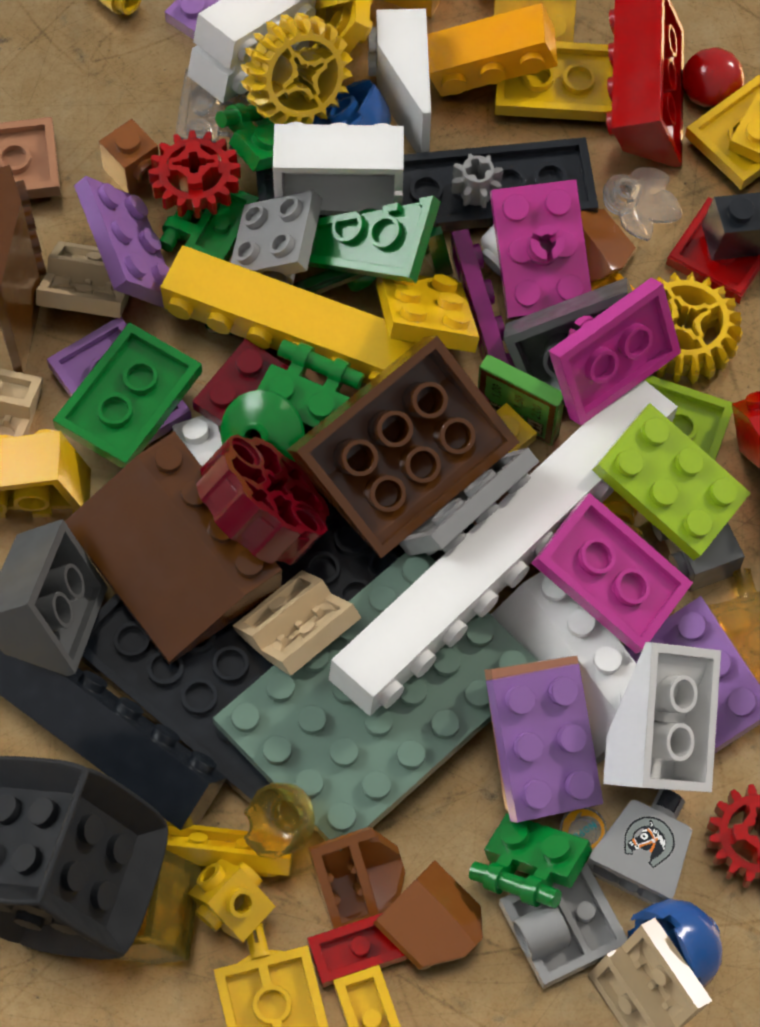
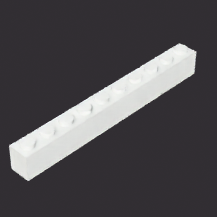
M643 380L585 422L529 475L531 478L523 487L512 494H508L498 504V509L491 516L477 523L466 534V538L459 545L446 552L331 660L329 680L369 716L381 705L384 708H389L403 693L405 688L403 684L413 675L418 678L424 675L435 662V654L445 644L448 647L454 646L467 631L468 626L466 624L476 614L483 617L494 607L499 599L497 594L507 585L513 588L520 583L529 571L528 565L536 558L585 495L590 492L596 499L603 502L612 494L614 489L594 473L592 469L642 409L651 403L666 418L673 422L678 406L647 381Z

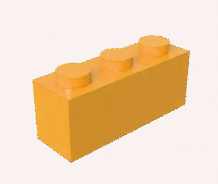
M543 3L427 34L429 77L441 97L460 94L466 90L489 84H498L504 80L527 74H536L542 70L558 66L555 27Z

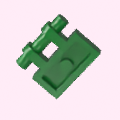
M243 103L231 104L225 110L216 113V124L220 128L229 127L234 133L229 144L253 172L273 168L274 123L270 121V118H264L258 114L256 106L252 104L246 106Z
M239 190L238 193H230L231 204L229 206L220 202L217 203V214L215 215L210 213L207 208L202 209L204 213L197 224L190 222L194 215L193 210H187L183 217L178 216V211H176L174 216H169L162 226V231L164 232L160 238L162 249L172 252L178 241L185 240L187 241L186 247L228 262L233 254L244 205L259 202V197Z
M284 339L279 346L277 355L291 361L288 370L271 364L257 390L273 391L288 399L298 411L304 430L309 432L350 398L339 393L342 385L345 384L358 390L362 385L365 374L350 368L351 363L341 358H336L334 361L315 353L313 346L303 342L297 345ZM307 368L328 377L325 384L322 386L304 378L303 376Z
M506 813L484 848L488 861L492 863L486 865L477 861L473 862L469 870L470 880L482 883L483 888L496 894H501L505 891L519 896L521 902L527 905L538 907L542 904L555 909L561 901L562 892L559 889L553 888L552 885L556 883L571 889L590 857L592 848L589 840L529 820L518 823L510 822L509 814ZM516 870H518L523 873L529 874L530 876L524 878L515 875Z

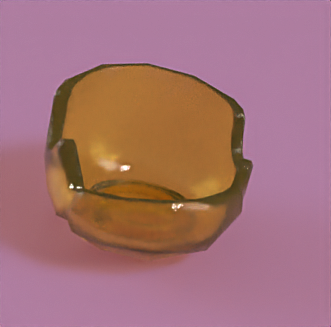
M272 782L258 789L250 802V806L244 811V815L249 819L250 825L249 832L244 836L247 845L260 857L277 859L297 852L304 848L313 835L315 815L312 801L307 796V793L294 783Z

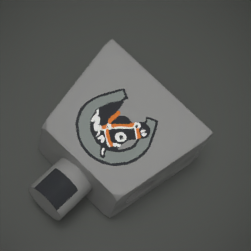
M659 789L651 807L637 800H631L594 848L588 859L587 864L594 877L650 905L667 899H673L693 830L690 826L676 820L685 800L677 793L667 789Z

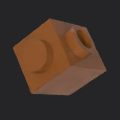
M130 119L99 141L103 169L128 194L134 193L150 182L148 170L152 169L150 158L152 155H159L158 145L133 119Z

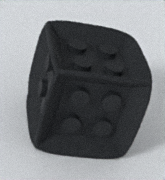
M0 756V938L20 943L37 951L100 960L123 957L133 944L140 930L165 856L168 825L162 815L124 785L97 770L65 760Z

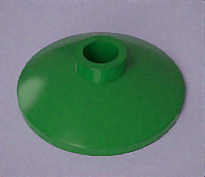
M254 390L238 396L228 406L221 422L222 445L229 437L236 434L243 438L252 439L251 431L256 429L260 433L261 439L271 443L288 459L295 461L287 449L301 439L305 432L298 411L288 399L273 391Z

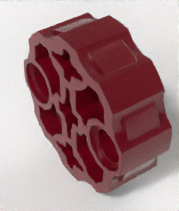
M238 434L233 435L225 441L200 469L202 478L196 483L200 500L212 513L214 522L231 540L243 545L254 557L270 564L280 561L292 565L328 530L325 521L330 513L325 499L317 492L312 481L295 461L288 459L271 443L258 437L249 439L243 438Z

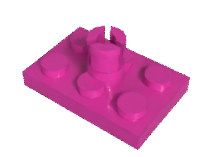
M576 179L491 190L490 200L507 320L527 316L591 291Z
M650 278L595 318L589 315L578 318L574 323L581 328L577 331L570 328L568 337L549 350L569 418L581 426L681 353L663 283Z
M590 492L579 501L532 561V564L635 654L643 650L645 642H650L693 584L691 580Z

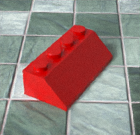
M615 0V9L609 11L610 27L614 34V42L608 45L609 60L613 67V76L607 79L608 94L612 101V111L606 113L609 135L616 137L623 152L672 167L682 166L683 27L671 0Z

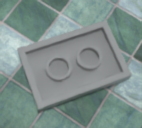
M528 447L507 453L400 542L399 545L409 556L422 553L430 556L438 550H443L445 553L452 550L466 538L467 535L463 531L474 520L477 523L484 521L498 509L499 506L495 501L506 491L508 494H512L530 480L531 477L527 472L539 463V460Z

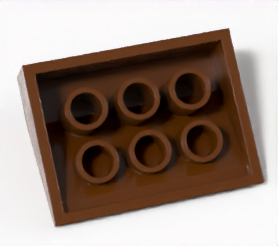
M7 165L0 167V328L13 370L25 373L40 306L36 305V289L41 283L40 276L46 275L47 271L41 254L42 250L36 233L37 229L24 180L15 182L11 167Z
M429 336L423 337L288 448L287 451L317 489L371 549L382 558L520 442L439 337Z
M175 431L137 455L65 520V523L86 555L169 665L265 600L281 587L282 569L276 561L270 564L254 557L243 545L231 540L214 522L212 513L200 500L196 483L202 478L200 472L202 466Z

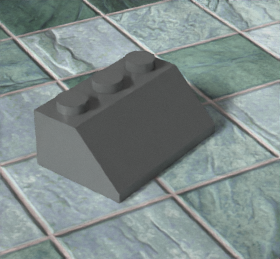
M627 277L506 323L503 339L515 368L561 390L549 350L568 337L570 328L576 331L581 328L574 323L578 318L588 315L595 318L632 292Z
M63 519L19 533L15 537L0 571V649L5 655L65 676H70L77 671L108 587Z

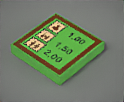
M486 355L479 366L478 389L489 399L490 405L495 411L508 403L537 432L536 438L553 446L560 433L565 403L561 390L491 355Z

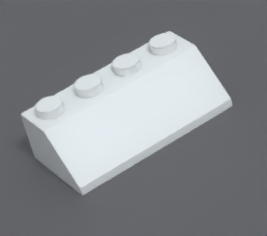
M540 572L523 582L491 615L538 661L578 656L595 758L598 764L605 759L606 736L631 679L636 662L615 635Z

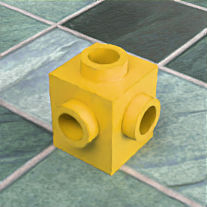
M221 858L217 863L209 865L199 874L196 881L197 884L188 893L200 906L195 911L196 915L210 929L217 932L220 928L223 932L241 942H244L276 907L258 887L263 881L252 868L244 862L236 866Z

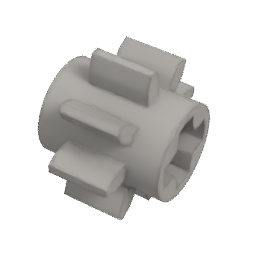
M468 154V159L465 160L463 165L455 163L453 166L454 179L452 180L451 192L452 194L461 193L464 206L468 204L481 205L485 208L486 202L490 200V191L501 189L502 187L500 182H502L503 168H494L491 156L489 155L484 157Z

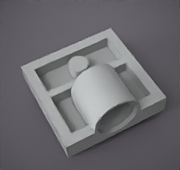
M309 190L244 205L231 263L293 285L295 273L307 271L323 199L315 190Z
M587 862L571 889L556 883L552 885L553 888L559 889L562 892L561 901L555 909L542 904L538 907L522 903L520 897L514 894H509L499 900V906L543 989L599 963L606 954L621 947L628 939Z

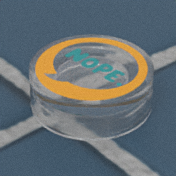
M587 807L568 811L561 820L559 830L589 840L593 851L607 833V826L600 813Z

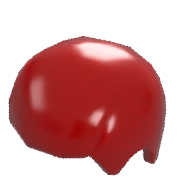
M719 47L698 51L687 61L683 68V90L691 102L703 107L718 105L745 84L743 67L740 61L732 52Z

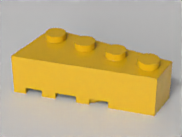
M41 429L30 435L15 437L0 435V518H6L7 510L32 511L33 518L51 517L52 509H73V514L90 499L91 468L61 431Z

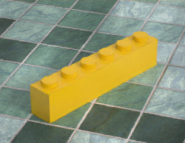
M184 245L181 246L160 286L164 308L177 318L184 320L192 318L207 324L209 328L220 334L232 333L243 337L261 349H268L270 347L278 350L284 339L297 345L301 342L315 348V353L334 361L336 358H341L350 362V368L365 374L363 382L367 384L416 344L414 342L389 338L385 319Z

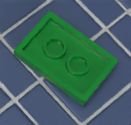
M129 322L53 419L54 428L123 469L144 450L203 372L202 364Z

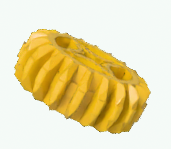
M297 12L293 19L287 14H281L279 26L272 21L266 22L268 33L265 36L261 33H253L255 40L258 42L255 49L252 47L244 48L246 54L251 57L250 62L240 65L242 71L249 75L241 81L243 88L250 91L246 96L247 100L253 106H256L258 114L264 118H270V121L274 124H288L291 122L313 124L314 115L320 119H327L326 108L329 105L333 108H340L338 101L335 99L337 94L348 93L347 88L342 85L343 80L353 77L351 71L344 67L353 60L350 54L344 51L348 44L344 38L338 35V31L334 26L329 23L325 24L324 20L316 15L309 18L308 15ZM301 41H315L316 43L309 49L304 47L296 51L292 48L293 44ZM294 91H299L302 94L290 100L277 99L284 93L289 95Z
M674 272L670 276L669 283L658 276L656 280L663 283L681 353L662 366L659 371H656V375L658 378H661L665 373L672 374L674 383H678L681 376H687L692 385L697 382L699 373L710 380L714 376L716 369L723 372L728 366L729 359H733L738 351L737 344L740 343L743 332L740 327L742 317L740 312L735 311V298L724 299L726 293L724 286L714 290L710 288L711 281L709 277L702 283L696 282L693 272L687 276L686 280H680L676 272ZM714 326L717 338L706 345L703 341L707 329Z

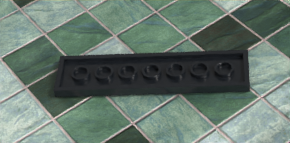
M586 137L404 154L402 205L419 202V198L434 195L440 201L435 222L436 226H440L442 231L492 227L494 225L491 200L486 202L485 208L481 205L468 204L464 206L461 193L452 194L451 192L452 180L454 179L453 166L455 163L463 165L465 160L468 159V154L484 157L489 155L491 156L494 168H503L502 182H500L502 185L501 189L576 179L580 210L598 213L599 206ZM273 168L256 171L259 201L275 198ZM319 215V218L327 217V216H332V215Z

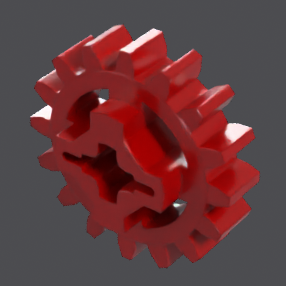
M190 130L188 139L182 140L176 133L173 135L174 144L172 146L163 142L159 144L160 155L151 156L152 169L148 170L153 196L155 199L162 198L165 210L176 205L178 216L183 217L187 210H193L195 218H200L202 209L207 208L210 213L215 215L217 214V203L220 202L227 206L231 204L230 193L239 192L238 179L241 178L240 163H237V152L235 149L227 151V140L222 138L214 143L212 141V132L207 131L201 139L196 137L194 130Z
M754 784L748 785L745 797H742L735 789L730 791L727 798L729 805L719 801L714 809L718 817H710L707 824V829L716 834L708 837L706 847L719 850L712 861L714 866L726 863L729 868L725 877L730 880L737 873L742 875L743 887L749 888L753 879H759L760 881V842L758 836L750 835L754 828L760 837V795L757 794ZM743 811V823L734 824L732 828H728L730 820Z

